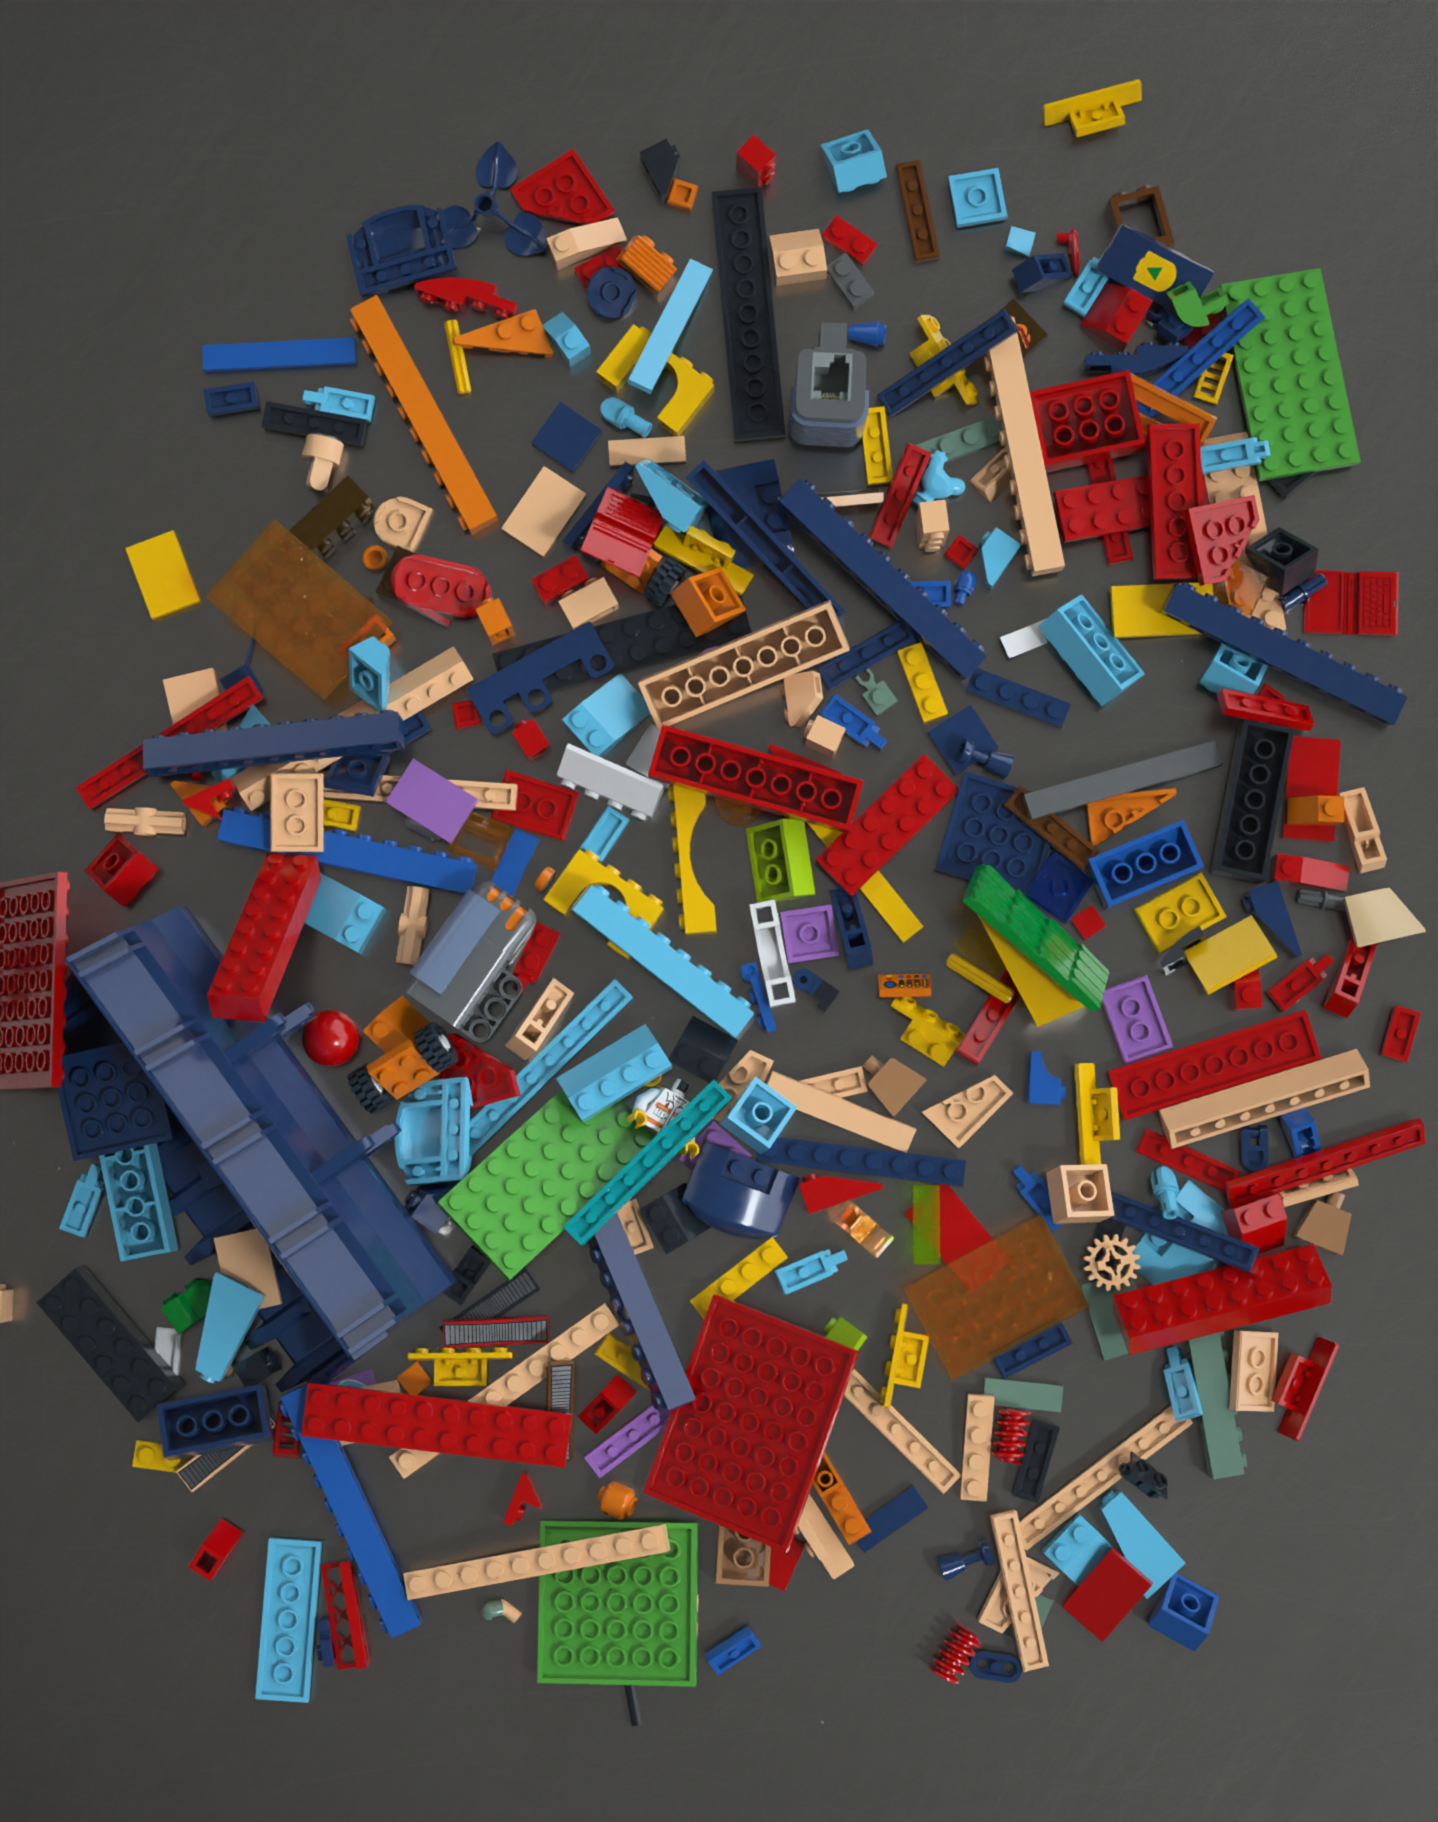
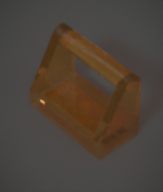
M472 811L451 843L449 852L474 859L473 862L497 870L514 827ZM463 830L499 843L495 859L458 845Z

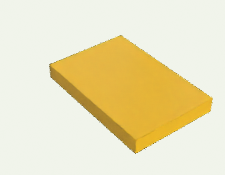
M174 530L125 548L152 620L201 603Z
M1202 872L1133 910L1158 955L1170 949L1178 940L1196 927L1200 926L1203 931L1227 917Z
M1252 915L1184 951L1188 963L1208 995L1277 958L1276 952Z

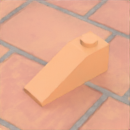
M618 217L571 228L546 238L548 249L557 270L627 242Z
M553 978L517 1026L505 1046L526 1061L537 1051L574 992Z

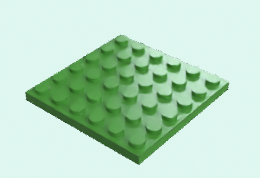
M540 1521V1547L666 1524L670 1551L540 1575L537 1683L695 1687L697 1672L698 1523Z

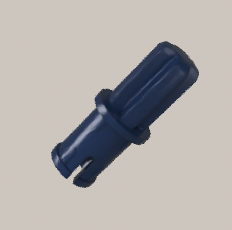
M1319 573L1307 582L1297 585L1291 591L1279 597L1278 601H1281L1282 609L1288 612L1297 604L1309 601V596L1326 586L1328 582L1325 576Z

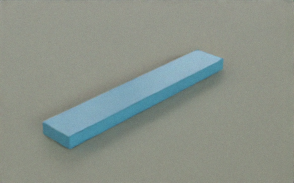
M692 259L689 260L628 379V384L651 394L713 269Z

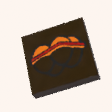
M1012 299L1001 310L1005 308L1011 318L1014 317L1015 324L1019 329L1017 334L1022 358L1024 359L1048 337V334Z

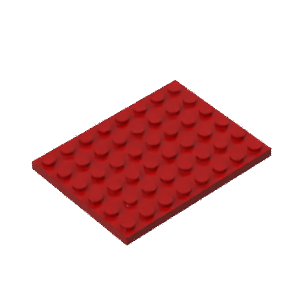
M53 872L0 883V1090L61 1087V1082L64 1079L62 1055L65 1051L63 1028L66 1024V1015L63 1011L64 1001L67 996L64 977L68 968L64 961L65 948L68 945V934L66 933V921L69 918L67 894L70 890V882L67 879L68 872Z
M713 1294L685 1373L696 1400L671 1412L643 1493L784 1553L789 1552L859 1350L723 1296Z

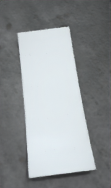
M1046 619L1000 637L1009 658L1047 643L1043 632L1038 627Z

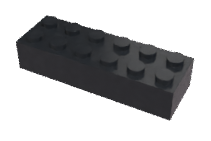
M1243 719L1239 723L1210 870L1211 874L1260 884L1266 881L1295 729Z
M84 1265L72 1270L36 1302L138 1423L150 1416L157 1409L158 1404H163L185 1385Z

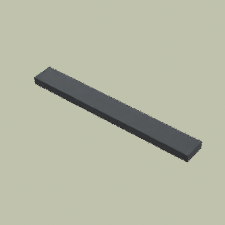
M1216 740L1030 792L1024 794L1022 798L1031 821L1221 767L1224 763Z

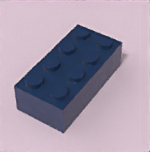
M262 1384L157 1405L163 1454L169 1461L274 1440L267 1391Z

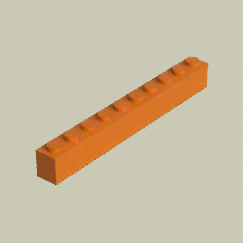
M375 295L351 308L350 311L353 317L349 320L356 333L362 332L365 339L361 342L368 355L374 354L377 361L373 364L379 376H386L389 383L385 384L391 398L397 397L401 405L397 406V409L403 420L409 419L413 427L409 428V431L415 442L421 441L425 448L421 450L427 464L433 463L437 470L433 472V475L439 486L445 485L448 491L445 497L450 507H457L460 513L457 519L462 529H469L471 535L498 522V517L378 296Z

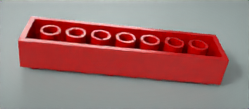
M663 724L648 773L649 779L846 834H849L864 780Z
M280 853L266 854L207 993L213 1018L265 1022L322 880L317 856Z
M1314 1244L1256 1258L1251 1273L1232 1266H1225L1113 1295V1315L1129 1355L1331 1304L1332 1284Z

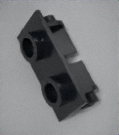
M1130 1452V1462L1122 1463L1119 1466L1120 1476L1132 1484L1136 1483V1487L1149 1498L1162 1496L1164 1499H1168L1167 1477L1149 1465L1146 1460Z

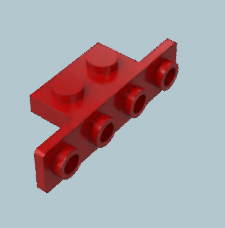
M1318 1337L1308 1360L1291 1352L1271 1399L1272 1402L1287 1408L1278 1433L1295 1441L1300 1440L1339 1348L1338 1344Z

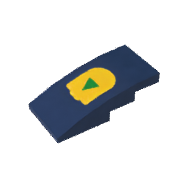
M1120 224L1096 267L1097 271L1172 310L1174 309L1166 292L1190 281L1195 287L1198 296L1201 297L1214 274L1212 269L1190 260L1188 256L1124 224Z

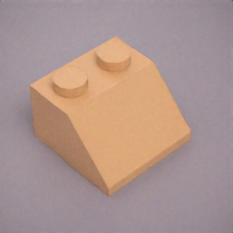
M819 229L769 236L776 286L826 279L827 265Z

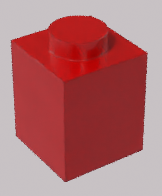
M524 719L514 726L515 730L512 731V734L529 761L551 748L534 719L530 721Z

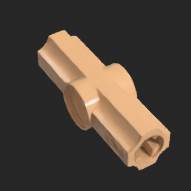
M136 807L135 810L107 808L105 813V830L110 832H133L135 835L156 836V834L184 835L186 830L184 812L158 811V809Z
M415 886L407 887L404 913H401L398 936H400L396 963L414 966L420 958L422 940L425 939L428 925L426 914L429 905L430 889Z

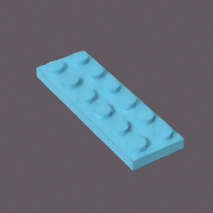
M269 1538L255 1699L308 1703L310 1700L323 1541Z

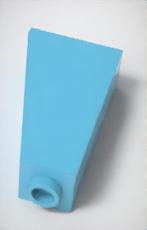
M220 1271L216 1272L213 1277L195 1368L196 1371L201 1373L200 1378L213 1384L215 1380L218 1382L223 1381L266 1297L265 1294Z
M1117 1489L1115 1492L1111 1490L1100 1500L1102 1504L1099 1506V1509L1122 1556L1153 1582V1585L1143 1595L1148 1599L1186 1563L1120 1490Z

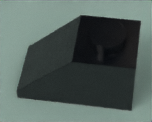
M667 138L640 151V161L662 204L668 200L674 178L678 172V159H680L676 146H670Z

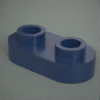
M981 1650L975 1652L976 1655L974 1657L971 1656L969 1659V1668L972 1674L979 1679L1013 1683L1022 1674V1665L1013 1655ZM981 1659L987 1662L984 1668L977 1667V1663ZM1007 1663L1013 1665V1669L1010 1672L1003 1670L1004 1665Z

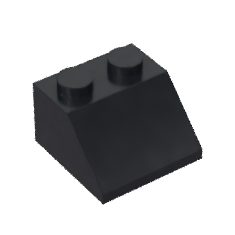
M1280 527L1245 549V553L1261 583L1281 595L1316 573L1319 549Z
M692 1016L668 1060L710 1084L713 1080L717 1081L738 1040Z
M686 1183L681 1184L640 1209L666 1254L711 1228V1226L695 1216L689 1206L685 1205L681 1200L687 1186Z

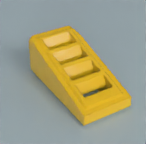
M1225 353L1219 358L1225 361L1224 366L1216 363L1210 366L1211 368L1221 370V376L1207 372V370L1199 376L1193 397L1214 404L1218 403L1234 355ZM1208 377L1218 380V386L1204 382V378ZM1201 387L1215 390V395L1201 392Z

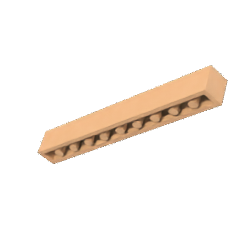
M1016 333L986 353L984 366L986 372L990 371L992 381H989V390L991 397L995 396L997 406H994L995 419L1001 422L1002 430L999 431L1001 446L1005 445L1007 455H1004L1006 471H1011L1012 480H1009L1011 495L1016 496L1017 505H1014L1016 520H1021L1022 529L1019 530L1021 545H1026L1027 554L1024 555L1025 566L1027 570L1031 569L1032 576L1062 571L1065 563L1018 334Z
M451 647L390 683L386 710L398 711L404 721L472 681L473 677L455 647ZM362 700L338 715L352 717L356 713L379 714V712ZM341 757L251 766L233 776L232 779L239 794L252 811L271 800V773H316Z
M605 1302L468 1401L507 1406L547 1377V1362L573 1359L618 1327L620 1321ZM400 1448L389 1458L403 1479H405L440 1453Z
M666 1524L410 1571L403 1573L407 1599L411 1600L670 1551Z

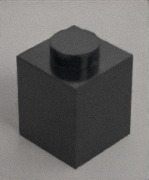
M268 1346L233 1366L244 1387L253 1386L281 1369L278 1365L277 1356L274 1352L270 1351Z

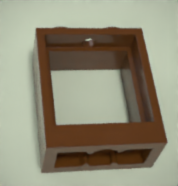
M1144 185L1137 188L1135 192L1127 194L1126 191L1113 194L1112 198H1109L1106 207L1114 235L1120 224H1123L1119 210L1120 206L1152 198L1162 236L1154 239L1164 243L1171 249L1173 248L1175 242L1159 186L1151 187L1150 185Z

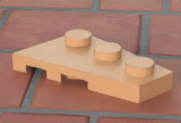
M750 1050L719 1083L733 1100L713 1119L719 1122L723 1119L731 1105L755 1076L764 1082L774 1061Z
M993 1075L921 1113L959 1149L1013 1092Z
M1026 1556L1034 1596L1037 1597L1048 1582L1057 1577L1059 1572ZM1000 1571L977 1621L1003 1633L1012 1622Z

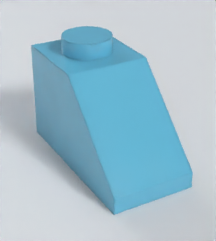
M563 312L542 325L546 334L570 368L591 354L589 343L577 326Z
M997 527L992 533L987 531L979 543L982 545L979 554L985 587L989 591L1021 547L1020 543Z

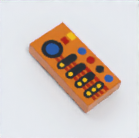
M930 974L878 975L879 997L931 996Z

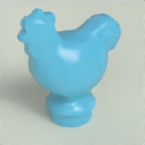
M937 450L934 454H931L928 467L921 477L923 491L915 492V496L912 499V502L917 507L921 502L944 499L950 495L958 496L965 491V482L962 479L949 477L943 470L944 463L948 460L945 452Z

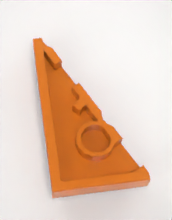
M536 309L453 337L452 340L454 346L459 345L462 348L472 349L473 347L489 348V351L517 352L523 355L533 353L542 354L545 357H552L554 354Z
M1176 788L1126 793L1087 804L1090 843L1093 846H1097L1176 796Z

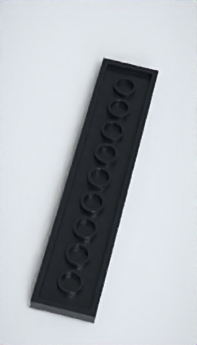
M762 187L713 191L711 195L734 440L737 442L782 438L786 434Z
M738 595V597L744 605L742 595ZM676 604L593 626L614 663L613 669L598 678H592L582 660L578 659L543 678L542 681L548 692H553L698 653L707 648L721 646L752 633L748 616L745 611L715 630L698 637L695 636ZM563 635L493 653L497 672ZM594 655L590 660L591 668L595 671L603 670L606 667V659L602 655ZM533 689L529 692L528 698L544 693L540 689ZM516 693L505 699V703L509 704L520 701L522 698L519 693Z

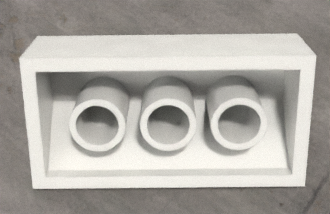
M569 743L557 772L561 785L572 790L575 789V786L585 790L584 795L598 800L599 797L608 800L607 805L617 810H621L622 807L632 811V816L645 821L646 817L649 819L653 818L664 793V786Z

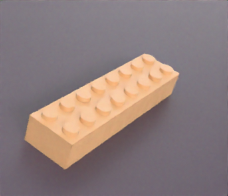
M828 600L639 680L638 685L657 729L661 730L662 724L666 726L673 725L850 650V647L831 601Z

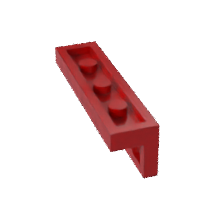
M346 1559L321 1564L337 1669L343 1670L356 1667L357 1670L367 1668L370 1661L353 1561ZM340 1567L342 1581L339 1585L329 1580L328 1569ZM330 1586L336 1589L333 1594L331 1593ZM338 1591L345 1597L346 1608L343 1612L333 1605V1598ZM335 1612H336L338 1615H340V1617L337 1619V1621H336V1617H335ZM342 1617L349 1622L350 1635L348 1638L341 1635L337 1629V1625ZM339 1639H341L342 1641H344V1643H343V1645L341 1646V1648H340ZM346 1644L353 1648L355 1661L343 1663L341 1651Z

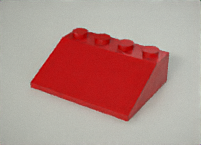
M1130 370L1030 391L1046 473L1145 451V439Z

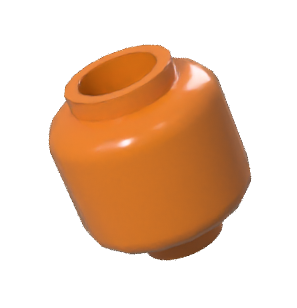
M612 1481L607 1487L602 1486L597 1495V1501L600 1502V1511L617 1520H623L626 1516L631 1517L638 1501L632 1488L616 1481Z

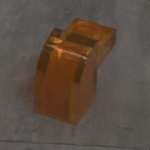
M849 1199L832 1218L836 1224L876 1258L881 1255L894 1239Z

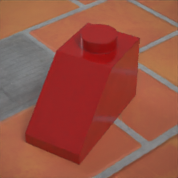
M617 1374L577 1417L597 1434L637 1392Z

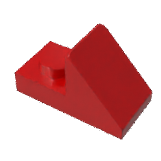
M229 778L182 800V802L189 809L222 820L214 802L218 800L221 803L233 797L232 793L236 792L237 788Z
M522 1472L503 1523L509 1526H513L515 1520L521 1521L526 1507L521 1506L522 1502L539 1509L543 1508L529 1472Z

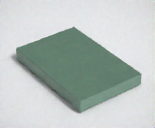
M1126 1271L1120 1272L1121 1277L1126 1273ZM1109 1276L1104 1277V1279L1110 1280ZM1130 1277L1128 1278L1130 1286L1127 1287L1121 1283L1119 1291H1116L1114 1285H1111L1110 1291H1106L1104 1283L1098 1288L1095 1286L1097 1280L1080 1285L1104 1361L1128 1354L1113 1315V1295L1137 1289L1134 1279Z

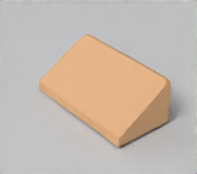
M1006 447L969 481L990 502H993L1009 487V480H1012L1011 471H1006L1004 464V455H1007Z

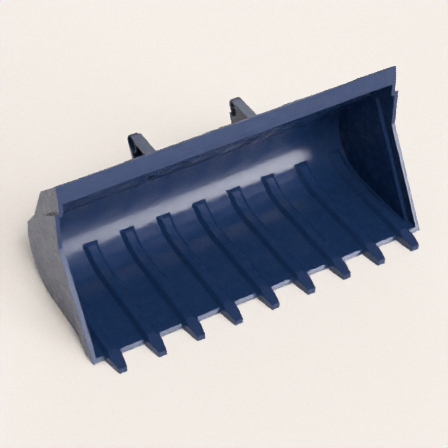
M187 906L176 907L151 920L114 932L66 957L64 961L72 971L64 984L67 989V996L64 1001L63 1011L66 1015L63 1040L67 1048L73 1054L123 1042L169 1106L176 1138L158 1142L157 1147L165 1185L173 1194L169 1199L171 1215L174 1218L185 1212L203 1236L184 1258L189 1265H193L215 1254L217 1256L214 1238L253 1229L258 1230L272 1251L283 1304L259 1309L258 1315L263 1320V1323L245 1343L250 1350L274 1339L281 1345L294 1364L275 1384L281 1393L303 1382L313 1381L314 1383L330 1384L388 1337L391 1331L457 1282V1279L369 1159L371 1155L402 1131L397 1122L391 1125L386 1124L373 1134L364 1136L357 1141L286 1044L285 1040L312 1019L311 1015L315 1012V1009L310 1002L299 1007L286 1017L282 1013H278L270 1019L266 1017L265 1022L213 1018L207 993L223 955ZM209 1162L224 1184L206 1190L197 1166ZM303 1295L316 1312L304 1313Z

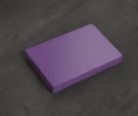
M412 759L385 802L444 840L452 843L479 800L417 760Z
M1147 975L1105 989L1101 1004L1124 1065L1174 1048Z

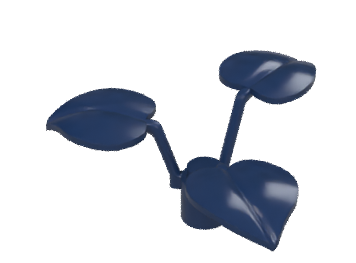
M500 142L490 146L478 162L476 168L478 183L483 187H492V189L476 197L474 202L476 209L473 211V217L471 218L469 211L462 206H450L444 210L452 248H464L474 242L478 231L473 222L481 214L486 218L496 215L510 226L505 232L504 239L507 248L512 253L519 256H529L544 252L547 249V234L540 220L530 213L521 212L515 217L513 223L498 211V204L491 196L496 192L497 187L503 189L510 187L518 176V166L515 159Z

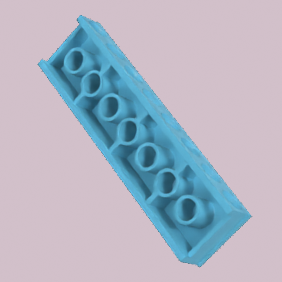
M157 1143L100 1155L99 1159L120 1261L179 1250Z

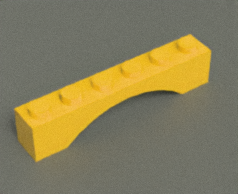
M674 785L669 786V802H675V812H670L671 826L677 827L678 836L673 837L674 853H679L680 863H675L676 879L681 878L682 888L677 889L678 904H683L684 914H679L680 930L685 929L686 936L717 933L715 906L698 885L690 861L691 836L696 821L706 806L705 794Z

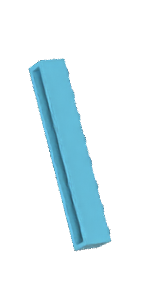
M589 884L570 910L730 1036L736 1038L754 1015V1012L749 1009L751 1004L741 996L737 999L729 993L731 988L721 980L717 983L709 977L711 972L700 964L697 967L689 962L691 956L682 949L678 948L675 951L669 946L671 941L660 932L657 935L652 933L648 929L651 925L640 916L636 919L628 914L630 908L619 900L614 903L608 898L610 893L601 885L597 884L594 887Z

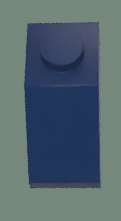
M1063 253L1033 255L1012 269L1015 283L1021 293L1038 291L1072 277Z

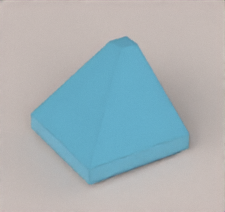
M1011 226L1005 251L1029 258L1036 233Z

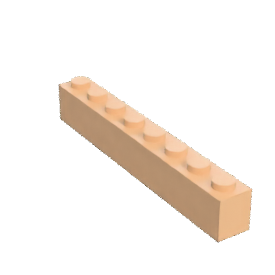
M1354 1049L1161 1109L1159 1113L1162 1129L1173 1149L1369 1088V1070L1358 1050Z

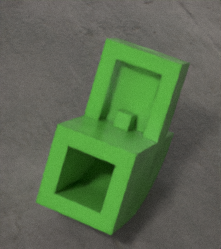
M1190 281L1166 292L1173 309L1180 319L1186 324L1195 327L1209 325L1210 323L1206 315L1218 313L1224 309V306L1230 304L1227 295L1220 287L1199 297Z

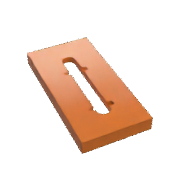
M1130 373L1137 401L1182 424L1200 423V446L1202 447L1217 417ZM1139 412L1144 439L1147 441V426L1149 424L1162 423Z

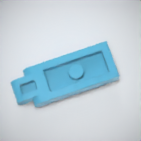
M1257 437L1201 447L1202 475L1261 464V459L1271 456L1269 443L1267 440L1258 442Z

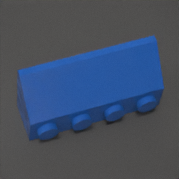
M1184 819L1088 859L1093 882L1105 910L1199 871L1204 867Z

